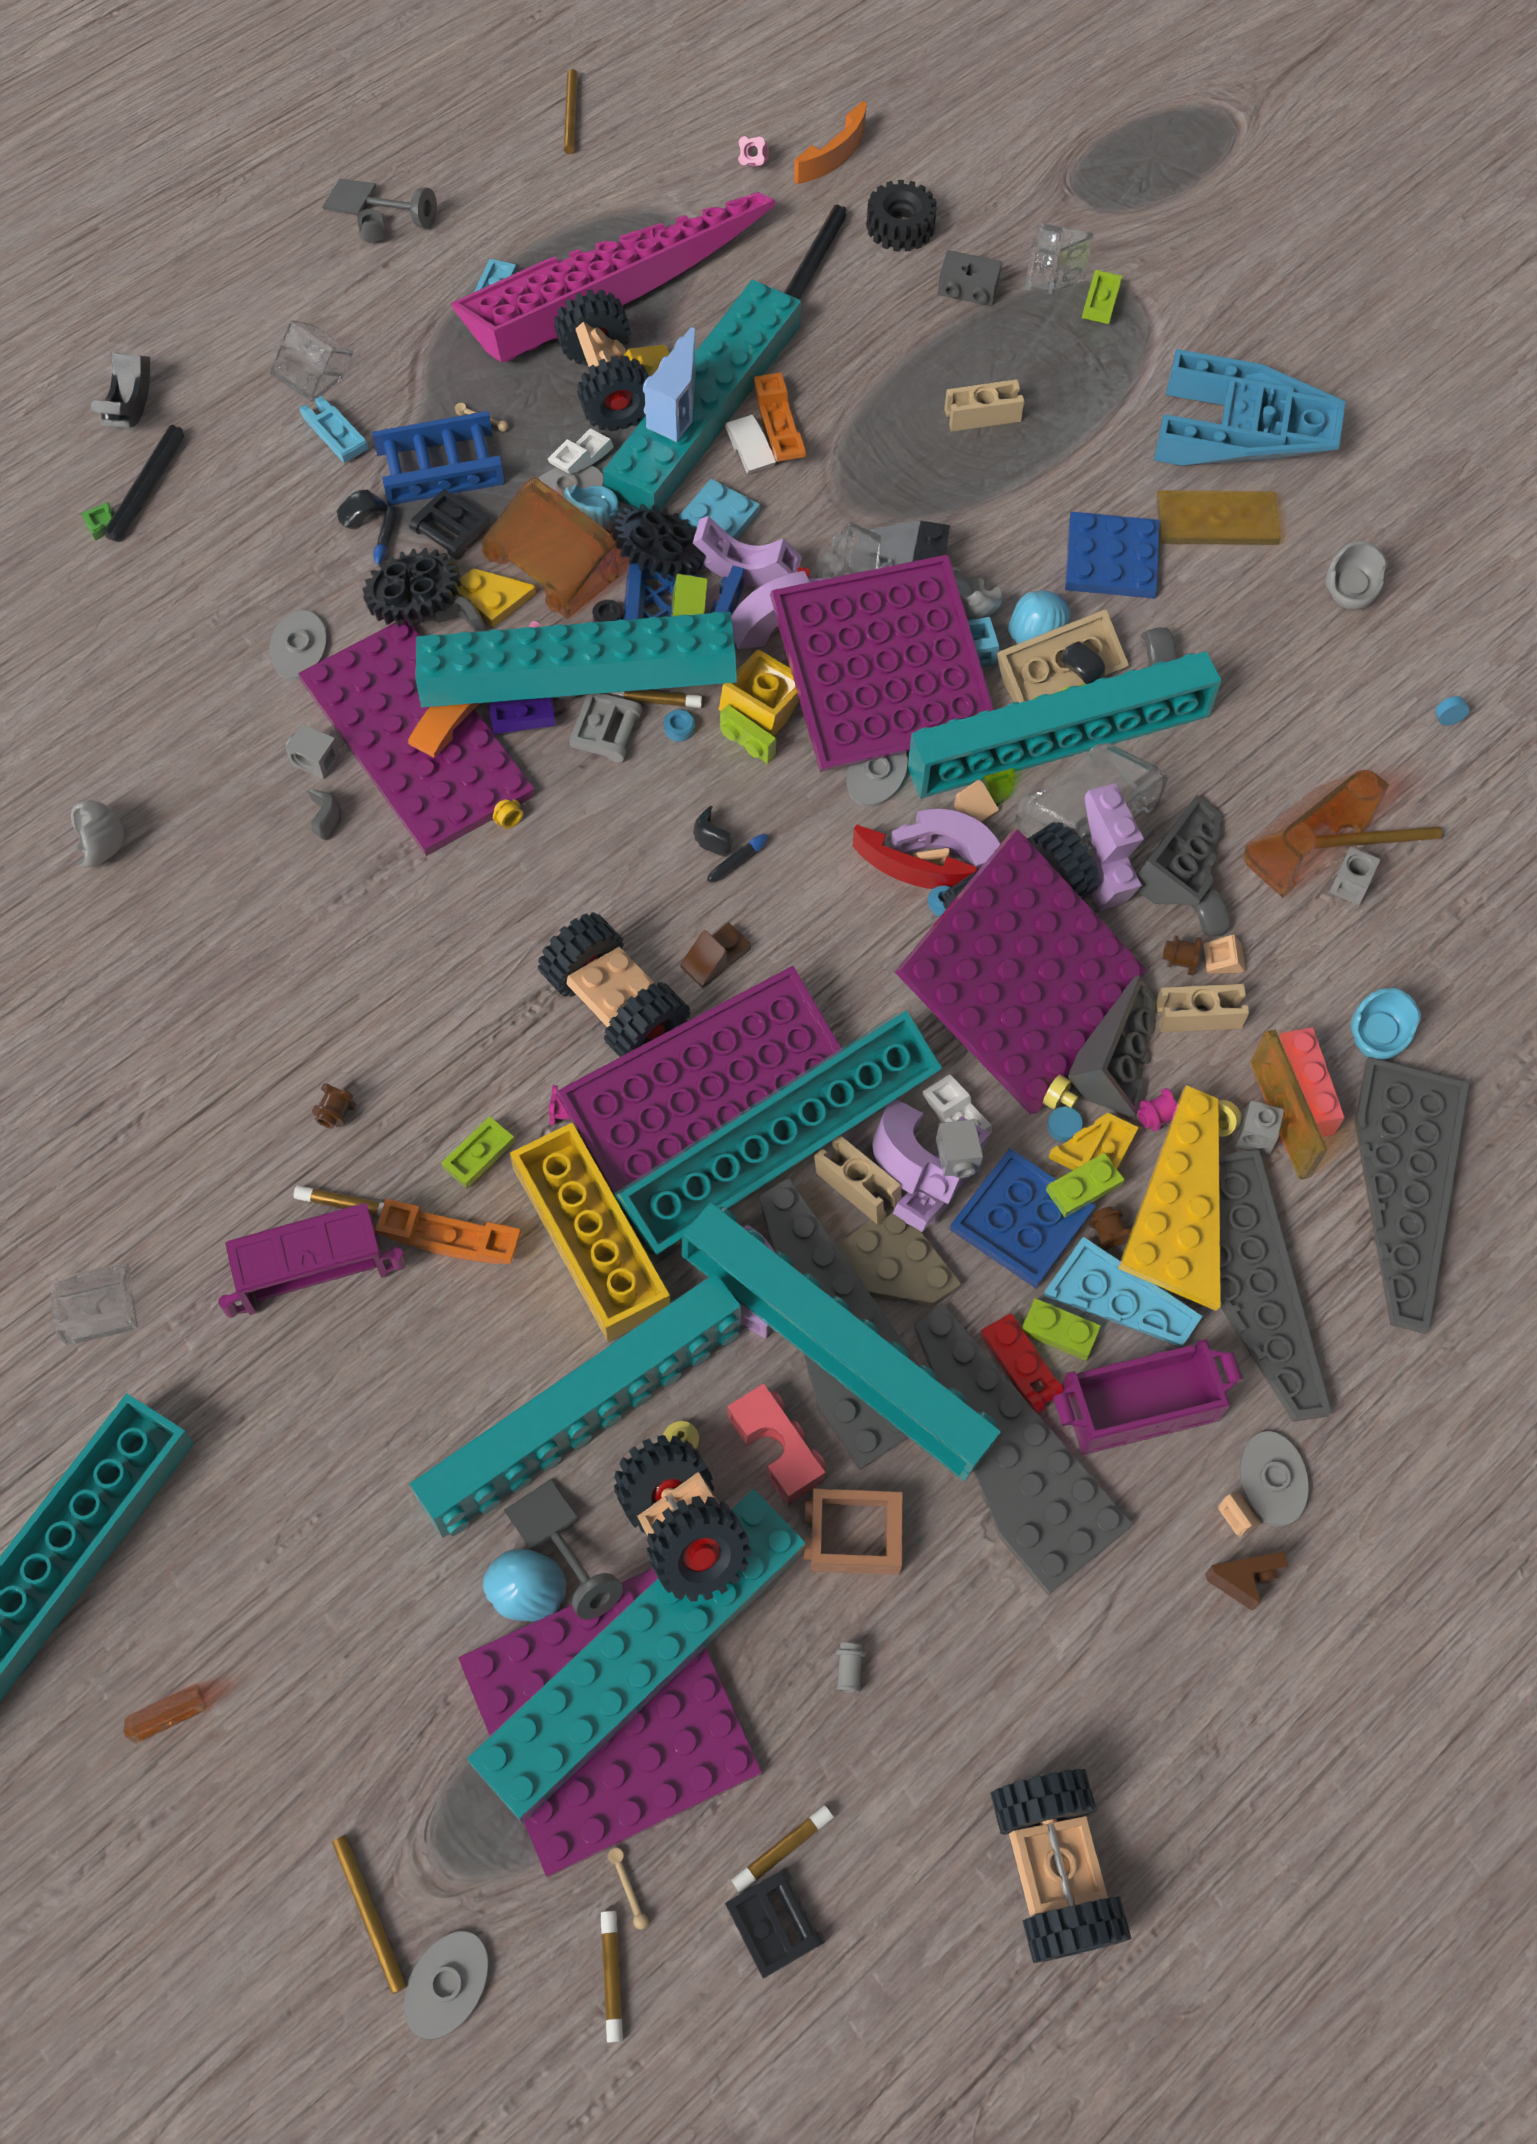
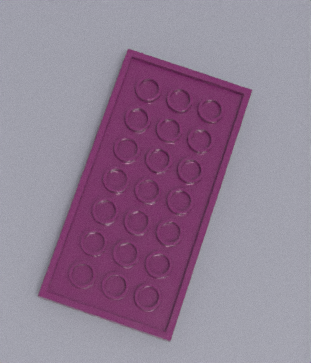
M404 621L400 626H397L395 622L298 674L300 681L422 852L425 856H428L493 820L494 808L500 801L504 799L512 801L515 799L522 804L534 797L535 791L475 709L453 730V740L435 758L408 744L409 737L429 707L421 708L416 684V636H419L413 626H409L408 621Z
M791 966L557 1090L556 1094L612 1194H614L830 1056L841 1047L794 966Z

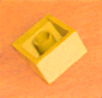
M757 649L736 671L737 682L723 684L718 710L722 711L729 704L769 734L775 736L789 720L799 702V696L791 668Z

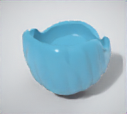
M574 485L570 491L569 486L564 490V515L575 532L583 536H597L604 534L612 528L617 513H620L618 499L612 490L598 485L581 489Z
M1048 590L1028 592L1021 597L1013 611L1008 627L1010 636L1019 644L1070 624V608L1066 601L1054 592Z
M1398 988L1378 989L1370 993L1358 1005L1351 1018L1350 1029L1354 1036L1355 1045L1368 1058L1378 1060L1393 1058L1403 1052L1412 1042L1421 1020V1012L1415 1000L1403 990Z
M512 1549L502 1553L490 1564L483 1577V1591L486 1594L487 1600L493 1604L495 1610L500 1615L514 1621L536 1622L558 1611L566 1597L567 1582L559 1564L548 1556L532 1550Z

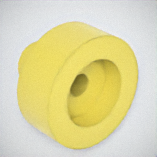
M1059 1074L1049 1087L1043 1104L1053 1110L1058 1108L1061 1103L1073 1108L1078 1100V1096L1069 1092L1072 1081Z
M1227 1100L1218 1101L1219 1136L1225 1137L1233 1133L1240 1126L1241 1113L1232 1102Z
M677 1421L665 1429L663 1435L666 1436L669 1442L672 1435L682 1437L680 1439L683 1443L687 1440L693 1445L694 1449L698 1450L699 1434L691 1423Z

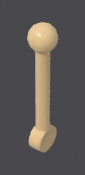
M464 403L455 405L456 414L460 416L477 413L467 409ZM490 418L491 425L498 427L499 431L506 432L508 430V422L505 420L499 422Z
M617 1847L612 1848L608 1853V1859L610 1863L616 1866L635 1916L633 1924L635 1928L643 1930L648 1926L649 1919L647 1915L642 1913L623 1864V1851Z

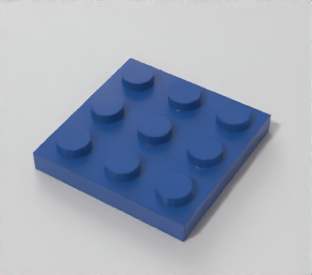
M1070 512L1065 590L1155 599L1157 592L1159 520Z
M1009 1148L951 1223L949 1230L1036 1289L1093 1213L1096 1205L1090 1203L1065 1218L1046 1192L1047 1185L1057 1179Z

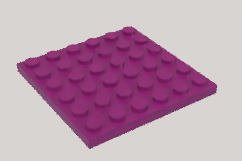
M948 555L771 591V601L820 772L908 753L910 751L911 735L924 727L932 728L946 724L953 719H964L975 716L985 710H994Z
M1018 829L1009 833L895 970L900 979L1029 1114L1037 1113L1044 1105V1097L1055 1078L1059 1074L1064 1077L1068 1074L1079 1050L1131 980L1139 975L1142 978L1147 972L1146 968Z
M653 1568L621 1582L623 1592L620 1599L609 1611L597 1618L590 1620L581 1619L577 1616L571 1605L458 1657L489 1736L499 1729L658 1579ZM705 1648L524 1822L547 1878L762 1775L707 1649Z

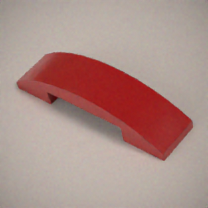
M858 824L854 828L852 844L854 849L875 868L902 882L927 889H934L938 886L952 887L977 872L976 866L948 856L943 866H939L885 846L886 834Z

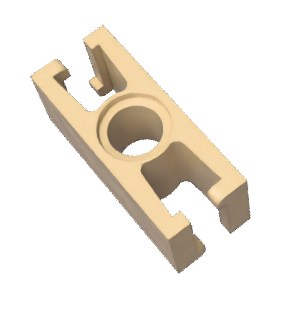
M1018 380L947 389L944 411L946 417H950L949 427L951 432L1021 422L1024 399L1022 395L1018 396L1020 390Z
M1244 984L1161 988L1156 1000L1157 1013H1163L1159 1022L1160 1032L1242 1029L1249 1015L1248 1005H1242L1239 1008L1242 999L1245 998ZM1228 1005H1232V1006H1233V1008H1222V1007H1220V1006H1228ZM1196 1006H1203L1208 1011L1199 1010ZM1170 1008H1177L1183 1010L1171 1012Z
M839 1135L832 1140L833 1156L831 1160L826 1157L828 1152L824 1148L814 1155L816 1174L878 1225L887 1216V1213L884 1211L883 1200L880 1197L876 1199L872 1194L874 1192L879 1193L888 1199L891 1206L895 1209L897 1203L902 1199L901 1184ZM840 1160L844 1163L842 1166L835 1164ZM855 1178H863L859 1181L853 1180Z

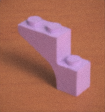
M1116 783L1088 790L1084 798L1096 862L1094 867L1098 868L1099 875L1096 877L1100 879V884L1097 885L1099 888L1091 895L1099 911L1127 903L1142 886L1128 857L1144 838Z

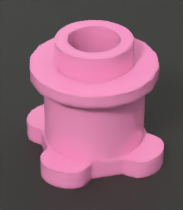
M746 136L740 138L741 155L738 157L740 164L744 166L749 164L754 167L763 165L769 157V147L764 138L749 139ZM757 147L758 154L753 157L752 150Z

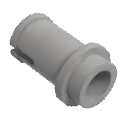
M840 1643V1650L836 1651V1656H839L836 1691L859 1693L861 1691L862 1658L866 1657V1653L862 1652L863 1645Z

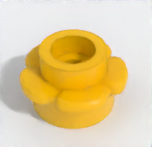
M507 799L500 801L494 808L493 820L497 825H501L505 829L513 828L523 817V811L519 808L520 803L515 799L512 801Z

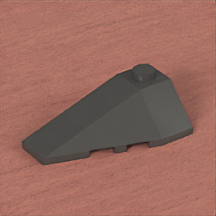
M1196 795L1136 873L1142 885L1138 892L1154 904L1197 905L1213 882L1211 869L1216 861L1214 848L1215 843L1219 839L1222 813Z
M1140 975L1135 976L1079 1050L1068 1075L1072 1084L1078 1089L1085 1100L1130 1117L1137 1115L1140 1102L1146 1092L1147 1081L1142 1079L1143 1064L1149 1063L1150 1053L1146 1051V1037L1153 1032L1156 997Z

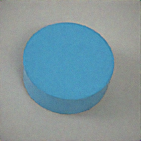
M1459 696L1445 699L1435 710L1439 723L1445 726L1460 722L1469 713V707L1465 699Z
M673 710L664 719V732L673 741H686L695 732V719L686 710Z
M1070 1107L1056 1108L1051 1112L1047 1122L1048 1133L1059 1142H1067L1082 1128L1080 1114Z

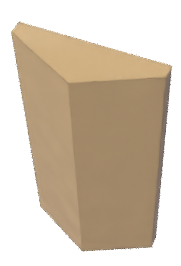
M1107 609L997 652L1003 685L1013 701L1021 703L1032 700L1042 694L1059 692L1067 686L1084 684L1083 680L1067 668L1061 660L1066 647L1077 641L1087 645L1101 657L1105 664V676L1128 667L1129 664Z

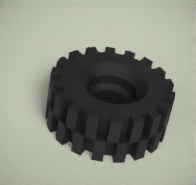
M898 180V184H893L892 181L886 182V187L881 184L877 187V192L873 191L870 194L866 228L868 229L869 236H874L873 241L876 244L882 242V247L885 249L892 246L893 251L899 252V248H904L905 252L911 251V246L919 249L922 246V242L925 244L929 242L930 237L934 234L937 202L936 199H933L931 191L925 193V186L915 187L916 182L910 181L909 184H904V180ZM902 216L908 219H897L894 217Z

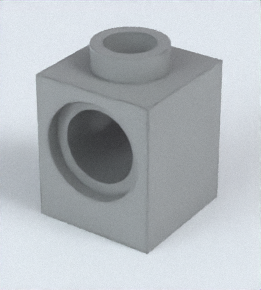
M301 724L297 732L293 733L286 743V751L291 766L322 779H325L340 756L334 737L304 724Z
M1350 847L1329 893L1360 905L1380 859L1372 856L1367 851Z
M1250 1100L1242 1116L1235 1147L1249 1151L1259 1150L1260 1154L1269 1156L1278 1140L1284 1109Z
M975 1119L940 1123L936 1143L944 1177L966 1178L974 1173H978L983 1155Z

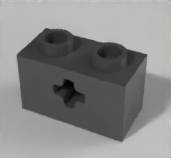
M947 250L940 272L938 295L992 306L1000 280L1002 261Z

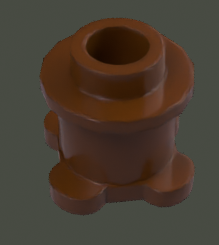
M1174 935L1172 941L1167 940L1162 956L1163 960H1168L1167 967L1171 968L1172 965L1188 968L1187 975L1193 976L1199 960L1202 938L1196 937L1195 943L1179 940L1176 935Z
M324 1083L321 1090L325 1094L319 1105H315L312 1109L313 1114L316 1116L315 1120L320 1125L329 1129H333L334 1126L341 1127L344 1124L343 1117L348 1109L354 1110L357 1104L352 1100L353 1095L350 1092Z
M1105 1207L1093 1214L1094 1219L1089 1222V1225L1096 1230L1101 1243L1097 1245L1098 1247L1106 1251L1110 1248L1127 1244L1132 1229H1125L1121 1220L1123 1216L1121 1210Z

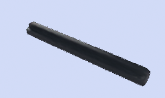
M839 204L833 206L787 286L785 294L798 300L801 298L847 216L845 206L841 207Z
M175 425L168 427L105 527L104 533L107 539L115 542L120 541L184 438L182 428Z

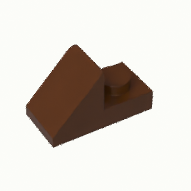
M729 922L713 935L704 930L681 962L680 967L699 986L704 988L750 951L751 943Z
M1285 1551L1214 1564L1205 1575L1209 1583L1245 1607L1254 1610L1260 1604L1255 1579L1258 1584L1277 1581L1280 1579L1279 1575L1289 1565Z

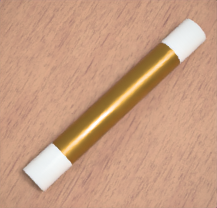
M648 690L609 693L610 696L634 702L694 708L702 707L701 695Z
M299 1185L294 1190V1199L342 1209L367 1203L371 1215L380 1216L384 1205L382 1202Z
M825 1805L822 1806L732 1878L731 1882L738 1892L744 1891L830 1822L834 1817Z
M607 1911L601 1912L606 2034L607 2043L623 2041L617 1912Z

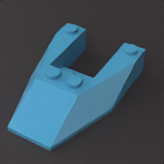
M1176 349L1166 395L1224 405L1221 424L1163 414L1154 461L1184 466L1268 460L1338 450L1346 401L1263 364Z

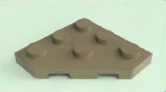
M893 1207L886 1211L887 1216L878 1225L871 1221L835 1244L872 1297L892 1301L899 1299L916 1302L921 1306L934 1307L961 1288L959 1280L922 1232L894 1215Z

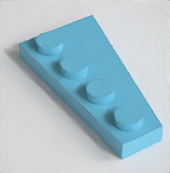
M1082 1237L1043 1293V1296L1181 1348L1203 1317L1157 1285L1118 1269L1120 1264L1118 1259L1085 1237Z

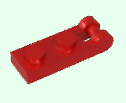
M1012 1313L981 1330L980 1335L1017 1391L1036 1413L1044 1410L1045 1404L1052 1400L1054 1401L1053 1397L1064 1391L1063 1386L1054 1378ZM1040 1381L1044 1389L1036 1392L1031 1386Z

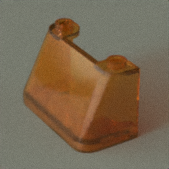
M532 477L521 486L482 539V553L490 562L495 561L501 564L508 558L545 588V602L553 612H559L567 619L619 577L617 548L611 535L536 477Z
M1359 770L1314 788L1246 844L1243 853L1245 864L1283 898L1294 889L1296 885L1294 877L1302 859L1315 846L1316 837L1314 832L1324 824L1336 834L1342 828L1347 827L1354 828L1355 833L1364 832L1370 827L1389 784L1373 771Z

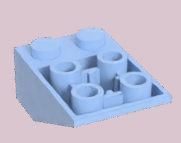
M693 327L683 337H679L672 352L668 356L663 357L657 371L653 376H649L643 386L646 428L675 442L681 438L691 425L693 418L696 377L695 328Z

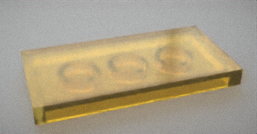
M1158 490L1156 500L1161 544L1279 545L1281 534L1275 491Z
M1276 1029L1266 1031L1249 1064L1266 1104L1284 1109L1279 1134L1297 1177L1300 1180L1312 1177L1328 1149Z

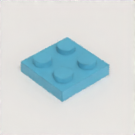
M710 479L683 510L678 519H688L687 525L689 527H697L701 518L709 516L728 535L737 540L760 513V504Z

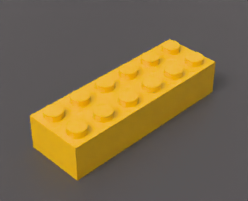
M573 1123L510 1152L513 1170L607 1342L636 1328L670 1304V1295Z

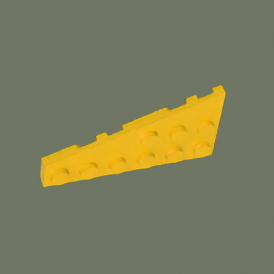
M1186 1085L1179 1098L1118 1269L1215 1311L1221 1307L1218 1098Z

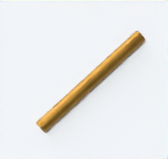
M574 69L567 71L563 148L567 154L574 152L578 73Z
M1440 826L1319 835L1313 837V846L1317 849L1441 839L1442 829Z
M343 1835L333 1840L332 1845L393 1995L407 1988V1985L346 1835Z

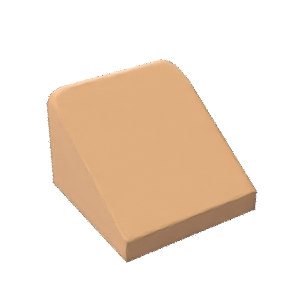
M980 779L959 792L955 797L954 808L958 812L967 814L981 823L999 812L994 800Z
M949 848L914 852L912 856L943 866L950 852Z
M1234 934L1203 943L1208 974L1241 973L1246 971L1243 947Z
M1240 1493L1229 1494L1218 1506L1219 1511L1237 1537L1245 1535L1260 1525L1259 1519Z

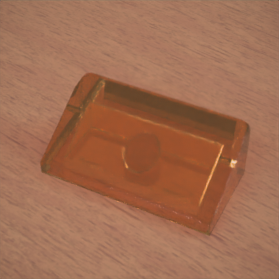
M193 1684L128 1715L124 1722L123 1732L125 1737L137 1744L206 1711L208 1707L200 1686Z

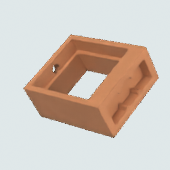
M813 1489L812 1500H805L804 1523H811V1537H804L806 1546L803 1553V1560H811L810 1571L900 1574L902 1567V1492ZM822 1504L885 1506V1556L821 1554Z

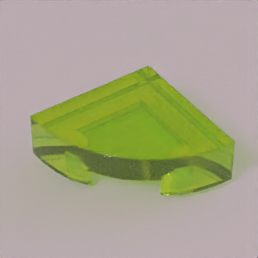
M1013 768L983 777V784L996 806L1001 805L1010 797L1015 782Z

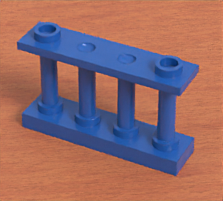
M488 411L372 432L377 456H387L391 474L382 477L388 506L433 498L443 489L455 494L504 485L500 456H489L485 437L492 436ZM473 439L478 460L460 462L456 442ZM444 444L449 465L432 468L427 447ZM415 450L420 470L402 473L398 453Z

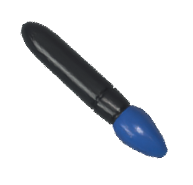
M390 506L384 515L377 546L373 551L376 564L381 563L387 556V548L397 516L394 506Z
M760 834L752 838L748 844L716 866L709 873L707 881L712 883L722 879L747 860L753 853L760 851L768 841L769 836L767 834Z

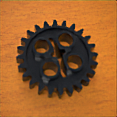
M641 504L640 509L634 505H631L629 510L623 508L621 513H617L610 531L612 533L611 540L615 541L614 548L621 549L620 556L630 557L629 564H639L640 571L646 568L649 569L651 576L658 572L663 579H666L667 574H670L676 580L677 574L689 575L690 573L695 575L697 570L701 569L706 557L693 544L697 527H689L687 525L688 519H678V513L668 514L667 508H664L662 512L658 511L655 505L651 509H648L644 504Z
M414 548L411 550L410 555H405L402 551L399 555L400 558L395 559L390 556V563H379L380 570H371L372 578L365 579L367 586L362 588L366 606L370 614L376 616L377 621L384 619L386 625H389L395 620L397 626H400L404 621H408L409 626H412L415 619H419L420 622L424 623L425 616L430 615L435 618L436 610L446 611L445 603L455 602L453 596L460 594L458 587L462 586L458 567L455 565L453 558H448L447 553L440 555L438 549H435L429 554L427 548H424L421 553H417Z

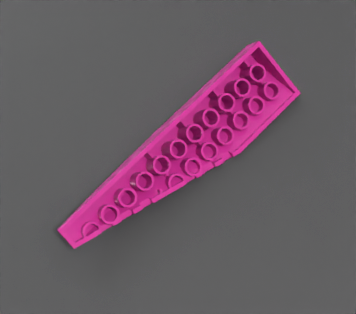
M760 192L726 202V208L724 209L720 207L701 210L702 216L688 219L687 215L675 218L676 224L667 227L663 223L619 236L620 242L602 241L596 243V249L589 252H581L580 249L568 252L570 258L560 261L555 256L456 300L451 305L489 355L501 363L512 361L517 355L527 350H535L546 341L558 339L554 327L556 325L554 322L555 316H559L558 309L560 306L566 308V300L570 298L574 301L576 299L575 294L581 292V295L585 296L587 295V290H593L594 294H597L599 290H605L606 296L611 292L624 305L664 284L712 254L774 207L775 200Z

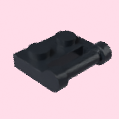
M443 489L411 519L409 528L417 534H424L446 549L448 555L458 560L464 555L466 548L490 526V521L487 516L446 489ZM432 519L458 537L454 540L430 525L429 522Z
M788 1868L777 1872L725 1903L762 1979L767 1978L826 1943L821 1931L816 1932L790 1882L793 1878ZM774 1890H777L803 1940L792 1946L766 1896Z

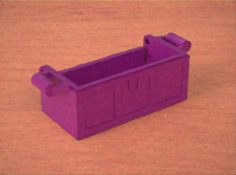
M362 1203L225 1242L236 1292L231 1295H222L218 1300V1304L229 1318L241 1313L253 1315L257 1312L252 1291H255L257 1301L371 1270L375 1268V1264L381 1278H384L393 1270L404 1269L406 1260L399 1247H393L389 1251H382L379 1236L375 1230L376 1226L367 1203ZM390 1259L391 1263L385 1264V1260ZM241 1300L242 1305L237 1306L235 1302Z
M1207 1339L1199 1340L1195 1347L1191 1345L1162 1353L1158 1352L1150 1356L1121 1363L1117 1362L1109 1364V1366L1077 1374L1075 1371L1067 1372L1062 1383L1064 1391L1061 1394L1055 1395L1053 1399L1062 1426H1073L1083 1456L1219 1422L1230 1407L1226 1392L1234 1384L1242 1382L1243 1377L1234 1352L1224 1353L1210 1350ZM1215 1358L1221 1359L1229 1383L1223 1384Z

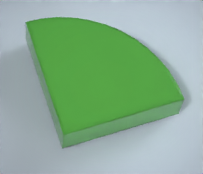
M109 502L81 513L95 541L105 535L104 529L114 515Z

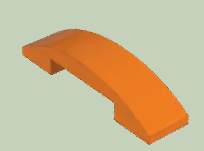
M860 102L846 115L845 129L821 150L811 145L794 160L795 183L801 184L820 178L839 167L853 154L860 144L865 131L866 102Z
M782 372L754 376L753 381L765 435L775 460L784 461L806 457L800 432L797 433L788 404V392Z
M480 703L429 707L409 737L408 744L435 758L453 740V730Z
M385 1199L375 1229L376 1233L418 1249L458 1259L494 1264L512 1263L521 1234V1229L486 1222V1225L483 1226L421 1212L419 1206Z

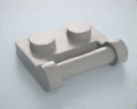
M602 693L587 694L569 739L570 747L606 756L614 762H622L627 752L625 749L635 720L640 718L643 710L642 706L634 701ZM617 712L624 716L615 740L612 743L605 740Z

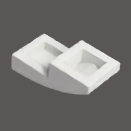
M753 415L725 423L734 451H738L747 475L775 465L776 461L769 444Z
M590 428L576 443L567 439L548 458L550 464L571 474L594 464L614 447L610 438Z
M950 1074L923 1091V1096L942 1123L954 1122L963 1116L967 1120L975 1119L977 1126L990 1134L992 1133V1125L971 1104L970 1094Z

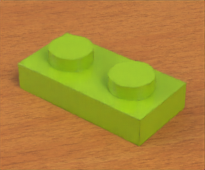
M1095 270L1083 309V319L1105 324L1110 323L1122 275Z
M729 704L720 712V730L727 739L735 740L752 757L760 758L767 764L776 756V738Z
M489 1116L441 1162L442 1168L468 1189L515 1143V1138Z
M1103 1153L1048 1184L1046 1192L1066 1218L1122 1186L1124 1179L1108 1156Z
M1034 1298L1022 1330L1030 1338L1087 1361L1101 1325Z

